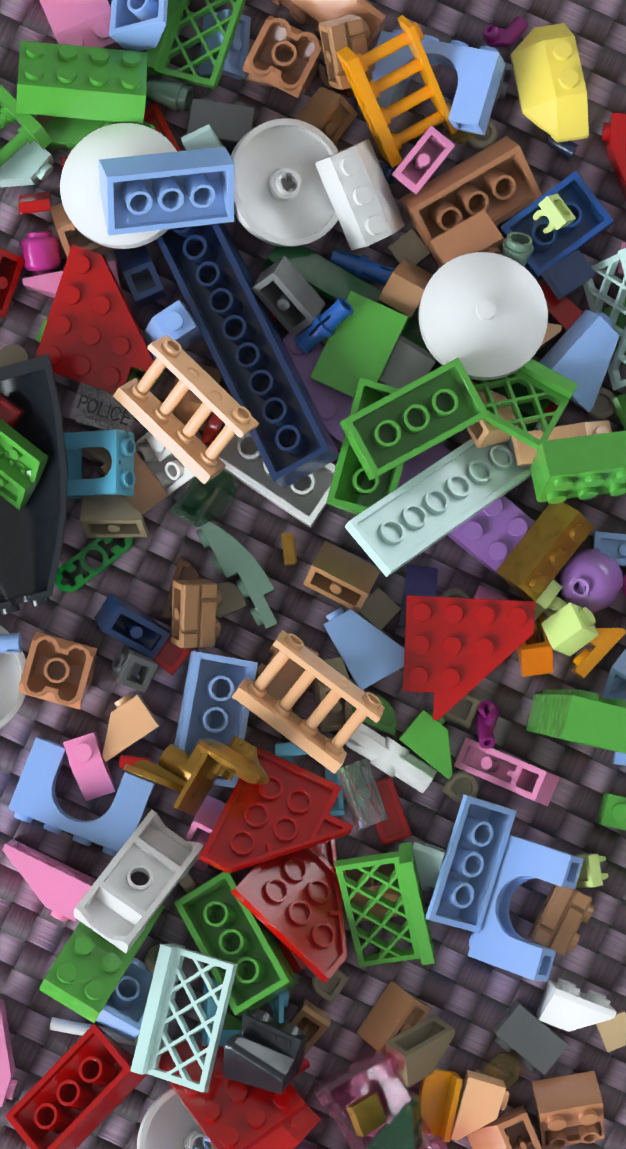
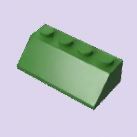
M359 378L349 416L399 390V388ZM344 434L326 503L359 515L398 488L404 462L369 480Z

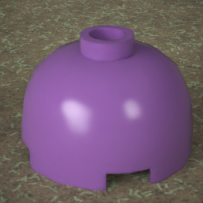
M583 549L573 554L558 575V583L562 586L559 592L563 600L567 604L571 602L582 608L586 607L591 612H598L609 607L618 597L619 591L623 586L622 571L617 561L599 552V549Z

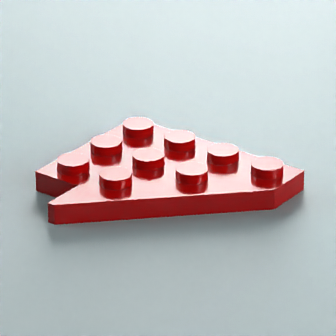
M72 244L36 357L49 354L54 373L115 394L120 386L129 381L133 367L147 372L155 359L148 349L145 338L105 256Z
M407 595L403 691L434 693L433 720H439L534 634L536 601Z
M256 747L259 764L270 779L267 784H254L239 778L199 856V860L226 873H231L350 834L353 825L330 815L342 786Z
M335 839L317 844L315 847L311 846L256 864L231 891L323 983L331 978L347 958L341 892L335 869V861L337 860Z
M183 1041L175 1046L182 1062L194 1056L188 1042ZM197 1043L200 1051L208 1047L202 1046V1044ZM218 1047L208 1092L203 1093L168 1081L215 1149H249L306 1108L305 1101L290 1082L281 1095L224 1077L222 1075L224 1047ZM169 1051L161 1055L159 1069L169 1072L177 1067ZM304 1058L298 1075L310 1067L307 1058ZM196 1060L185 1068L192 1080L200 1082L202 1069Z

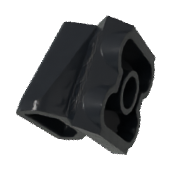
M247 1009L242 1016L241 1035H233L224 1047L222 1075L228 1079L282 1095L292 1077L298 1075L304 1060L307 1035L303 1034L293 1024L274 1021L268 1013L262 1010Z

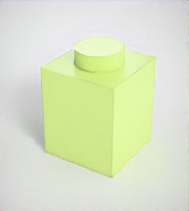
M571 602L541 623L553 650L571 656L599 636L594 625L596 620L592 612L586 607L582 608Z

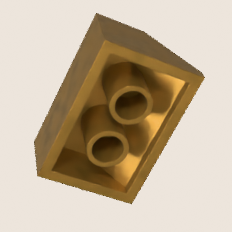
M564 502L549 504L496 572L526 601H536L587 538L594 526L580 511Z

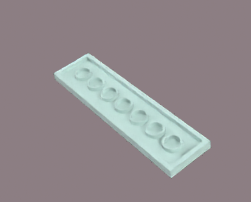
M539 422L537 423L534 430L541 429ZM512 437L508 441L479 449L473 439H470L351 519L345 528L383 574L388 577L531 477V465L517 466Z

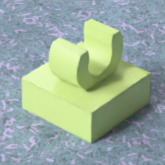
M558 193L547 196L538 204L542 210L537 211L533 215L534 220L542 218L543 215L548 217L549 225L543 230L544 234L566 227L576 219Z
M554 579L536 600L535 620L543 612L548 617H551L567 605L564 600L556 597L562 586Z
M598 854L575 855L584 858L575 888L602 886V880L609 877L608 873H601L600 862L606 861V857L598 856Z

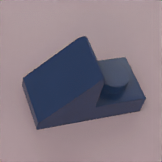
M575 251L542 272L541 276L557 299L560 300L572 296L583 289V285L595 276V272L582 253Z
M407 565L398 627L405 628L407 595L436 596L438 569Z

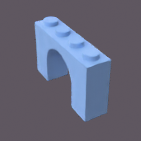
M394 29L392 33L381 31L377 47L403 33V31ZM424 35V40L421 43L430 65H446L456 70L458 74V86L448 120L456 130L485 135L505 68V62L500 53L495 48L489 46H480V49L469 47L461 41L452 40L450 43L440 42L439 39L433 36ZM406 45L375 63V70L372 71V81L375 82L414 60L409 46ZM412 76L379 93L380 97L376 99L379 107L387 108L403 99L407 84Z
M36 737L8 809L15 811L14 817L19 820L31 823L35 819L45 823L43 828L50 832L61 835L63 830L74 835L72 840L83 845L90 846L91 842L102 845V852L115 857L140 825L156 783L126 771L111 807L103 816L93 820L76 819L68 815L61 808L55 792L57 777L67 755L63 745L45 738Z
M509 835L480 932H473L470 936L468 956L534 981L547 982L556 951L522 938L515 931L509 915L510 902L517 888L531 879L538 878L561 887L575 889L584 858L518 836Z

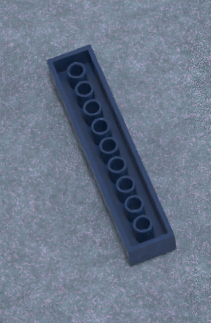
M218 223L173 228L166 231L156 240L232 397L241 406L248 409L252 417L259 423L255 429L250 431V434L273 482L286 488L338 459L339 453L266 305L251 289L254 281L226 224Z

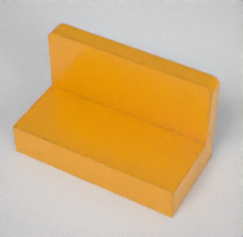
M436 1068L433 1074L421 1081L412 1123L413 1131L436 1135L442 1141L450 1142L463 1079L455 1071Z

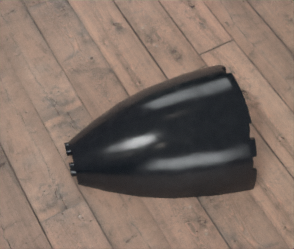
M49 354L0 368V393L6 395L26 411L14 430L48 456L41 478L24 508L19 511L0 495V611L2 615L20 610L19 604L30 601L32 607L50 602L49 597L53 594L62 553L68 505V460L61 404Z

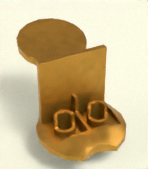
M235 735L228 745L218 740L199 739L191 755L170 744L162 753L159 765L146 760H140L133 766L125 764L123 768L125 771L181 792L173 807L196 816L218 776L231 781L234 775L242 780L254 784H267L270 780L259 764L257 748Z

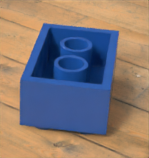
M575 171L499 228V232L504 239L511 232H522L532 238L534 250L525 268L539 281L543 278L541 276L542 272L573 252L579 251L608 230L614 220ZM558 193L576 219L566 227L544 234L543 230L549 225L548 217L543 215L542 218L534 220L533 215L537 211L542 210L538 205L547 196Z

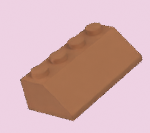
M270 0L276 5L281 3L290 10V15L299 23L304 24L306 22L312 26L314 33L320 39L318 26L320 22L349 14L362 17L370 30V38L366 40L368 52L377 45L380 33L385 29L386 16L366 0Z
M506 136L427 182L416 195L410 192L399 200L412 226L433 256L430 240L485 209L495 226L521 212L540 198L542 194L520 145Z

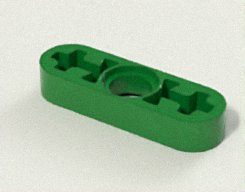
M126 537L124 539L126 545L123 548L118 545L114 546L110 551L115 555L110 559L106 550L100 547L99 544L104 541L105 545L108 546L114 541V538L95 539L58 569L55 581L57 587L66 593L79 591L132 548L134 538ZM97 550L103 555V563L100 567L90 568L87 566L85 558L90 551ZM79 560L82 568L89 572L90 575L85 578L81 572L74 579L76 582L75 586L72 587L70 584L64 586L62 584V581L65 579L63 573L65 571L74 573L79 568L74 563Z

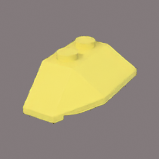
M565 23L534 27L510 56L522 114L539 128L550 134L551 138L557 143L588 138L587 90L575 36Z

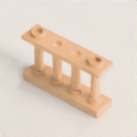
M165 335L148 346V349L157 358L142 379L139 381L134 378L120 386L113 397L203 484H206L219 475L226 467L218 456L233 436L237 434L242 438L255 429L259 423L252 417L249 410L231 397L182 349L177 341ZM167 367L180 380L165 401L161 403L150 392V388ZM190 389L203 403L188 423L184 425L172 412ZM213 411L226 425L212 444L207 447L196 437L195 433Z
M282 630L273 643V646L279 649V652L256 681H251L245 677L232 697L335 774L343 765L347 752L343 749L344 744L367 717L377 723L381 719L385 707L376 695L371 692H364L307 649L299 637L292 633L287 634ZM291 658L303 667L305 671L283 699L276 700L267 693L266 688ZM317 678L331 690L309 718L302 719L292 711V707L313 680ZM342 697L357 709L334 738L328 739L318 731L317 727Z

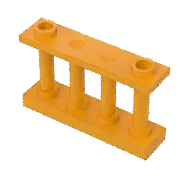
M403 15L397 18L403 33L363 55L360 53L356 55L348 46L336 52L382 158L392 168L403 161L399 153L402 145L425 133L430 126L436 127L441 124L452 135L457 132L448 120L452 106L449 102H445L421 41L424 40L422 30L416 22L411 23ZM406 45L409 46L414 60L375 82L372 80L368 81L365 74L369 70L368 66ZM420 72L425 84L424 87L387 108L379 107L376 100L380 97L379 93ZM431 99L436 111L435 113L397 134L390 132L387 125L391 124V119L423 101Z

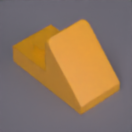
M596 628L599 636L588 643L592 647L590 650L584 647L572 661L576 665L571 671L580 679L585 678L624 636L626 631L623 628Z

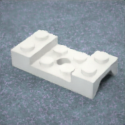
M151 809L76 905L74 917L127 953L179 880L185 877L198 860L204 845L199 842L186 841L168 829L158 814ZM135 872H143L148 876L149 881L142 886L135 885L131 881L130 876Z

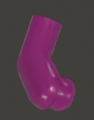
M517 16L506 29L494 27L493 24L488 25L483 30L484 42L490 47H510L528 28V23L520 16Z
M485 700L479 705V714L476 718L479 744L484 749L495 745L493 730L499 718V708L491 700Z

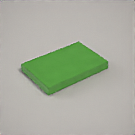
M350 291L346 301L352 306L354 312L335 328V333L328 338L310 378L354 398L359 378L377 383L380 382L409 317Z

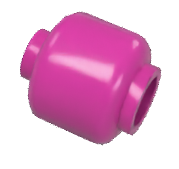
M51 231L26 233L27 238H23L19 244L20 257L25 259L23 269L33 271V276L52 273L51 270L59 268L62 263L60 240L52 236Z

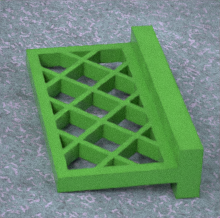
M168 0L167 21L157 47L147 49L148 73L153 77L163 79V76L216 90L246 0H236V3L234 0H216L213 3L205 0L208 6L194 14H191L188 8L191 0ZM230 1L234 8L232 15L220 22L214 10ZM211 12L217 24L201 33L195 21ZM192 23L198 35L182 43L179 39L180 31ZM228 24L227 30L225 32L224 27ZM221 31L224 37L222 45L210 51L205 39ZM202 42L207 53L191 62L186 50ZM182 52L188 64L178 70L168 69L171 58ZM211 60L214 68L210 79L199 77L195 68Z
M531 359L515 373L502 377L501 380L491 382L479 380L481 384L474 385L476 391L483 390L488 403L484 404L489 416L483 420L538 450L541 441L548 440L578 386L577 383L534 359ZM516 383L522 384L527 388L529 395L515 398L511 385ZM504 386L508 400L494 402L490 389ZM548 399L559 406L556 411L543 414L539 400ZM532 402L536 415L522 418L518 404ZM511 406L515 420L506 421L500 418L497 409ZM539 422L543 432L542 437L538 439L529 434L525 424Z
M412 842L399 844V851L336 860L335 869L359 967L420 958L422 965L434 964V942L429 920L425 919L427 911ZM394 863L395 870L389 877L376 871L380 865ZM358 869L364 874L356 882L345 876L344 870ZM370 877L383 883L376 892L363 886ZM389 887L401 893L395 902L382 896ZM357 892L370 898L363 907L351 901ZM376 902L388 908L382 917L369 911ZM394 913L407 919L400 928L388 922ZM363 917L375 923V926L369 932L357 926ZM381 928L394 934L388 942L375 936ZM400 938H403L412 943L413 948L400 950L394 947V945ZM369 942L381 948L378 954L364 955L363 949Z

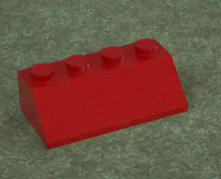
M93 1024L5 1117L30 1149H77L147 1074L140 1075L132 1072L133 1057L98 1025Z

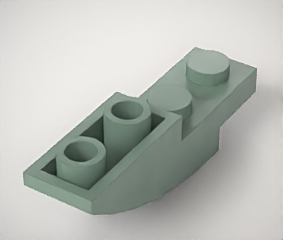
M205 519L198 521L201 529L196 532L204 548L211 546L216 557L210 560L218 576L225 574L226 578L230 579L239 574L241 579L236 581V584L243 598L250 596L255 606L250 609V612L257 626L264 624L265 628L269 629L277 625L278 623L264 597L274 592L275 589L255 558L234 537L217 525Z

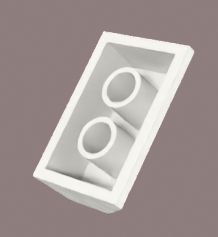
M369 139L315 162L351 251L378 242L405 226Z

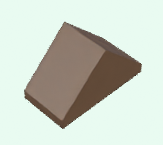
M305 998L288 1022L298 1027L303 1034L307 1035L304 1056L331 1024V1016Z

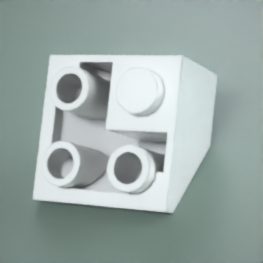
M197 431L195 435L197 438L201 440L202 436L200 435L199 431ZM147 432L135 442L137 454L168 493L167 497L195 477L151 432Z
M559 978L557 983L551 980L548 981L536 1017L542 1022L570 1032L613 1019L617 1012L610 1005L611 1001L606 999L605 995L589 989L587 994L580 992L581 989L576 987V984Z

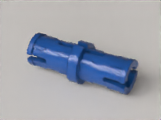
M337 247L330 260L333 264L359 279L364 278L384 286L395 269L369 259V256L364 254L361 257Z
M339 297L323 314H317L313 323L295 338L298 348L302 352L309 354L325 337L330 338L335 333V328L349 315L353 314L354 311L349 302Z

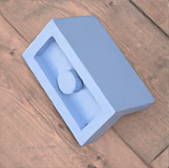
M226 9L216 12L220 22L231 16L233 10ZM212 13L203 17L202 32L217 24ZM241 14L222 70V75L237 80L245 79L247 73L242 71L249 52L251 17ZM228 24L224 27L225 32L227 30ZM218 31L206 38L205 41L210 51L222 45L224 37L221 31ZM202 42L200 57L207 53ZM211 60L199 66L200 76H211L214 68Z

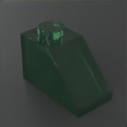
M222 471L206 484H203L195 476L170 510L171 513L197 528L219 518L237 493L232 475Z
M415 1094L374 1135L366 1148L419 1149L423 1143L420 1097Z

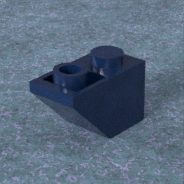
M145 245L136 248L114 250L138 308L166 297L163 285Z

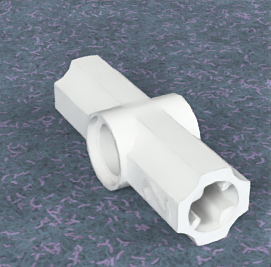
M361 724L345 743L347 747L369 759V763L393 778L396 776L422 794L428 788L437 772L432 766L411 755L410 751L387 736L384 738L364 724Z

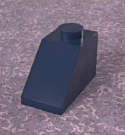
M112 592L94 617L102 632L152 659H155L171 634L170 631L137 606Z

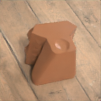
M270 15L262 26L245 60L242 71L246 72L247 76L244 80L253 84L278 88L299 98L302 93L308 91L319 69V60L323 53L321 40L313 33L303 32L289 25L285 19L275 18Z
M36 631L19 683V693L80 710L85 695L89 693L96 669L95 658L97 648Z

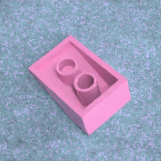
M39 0L58 44L125 50L109 36L111 7L108 0Z
M13 839L5 843L2 850L44 906L52 910L51 916L65 923H68L70 919L76 921L74 909L96 879Z

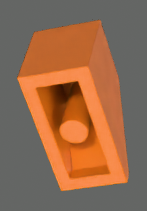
M544 612L535 620L534 634L516 649L522 677L554 673L553 648L541 625L546 620Z

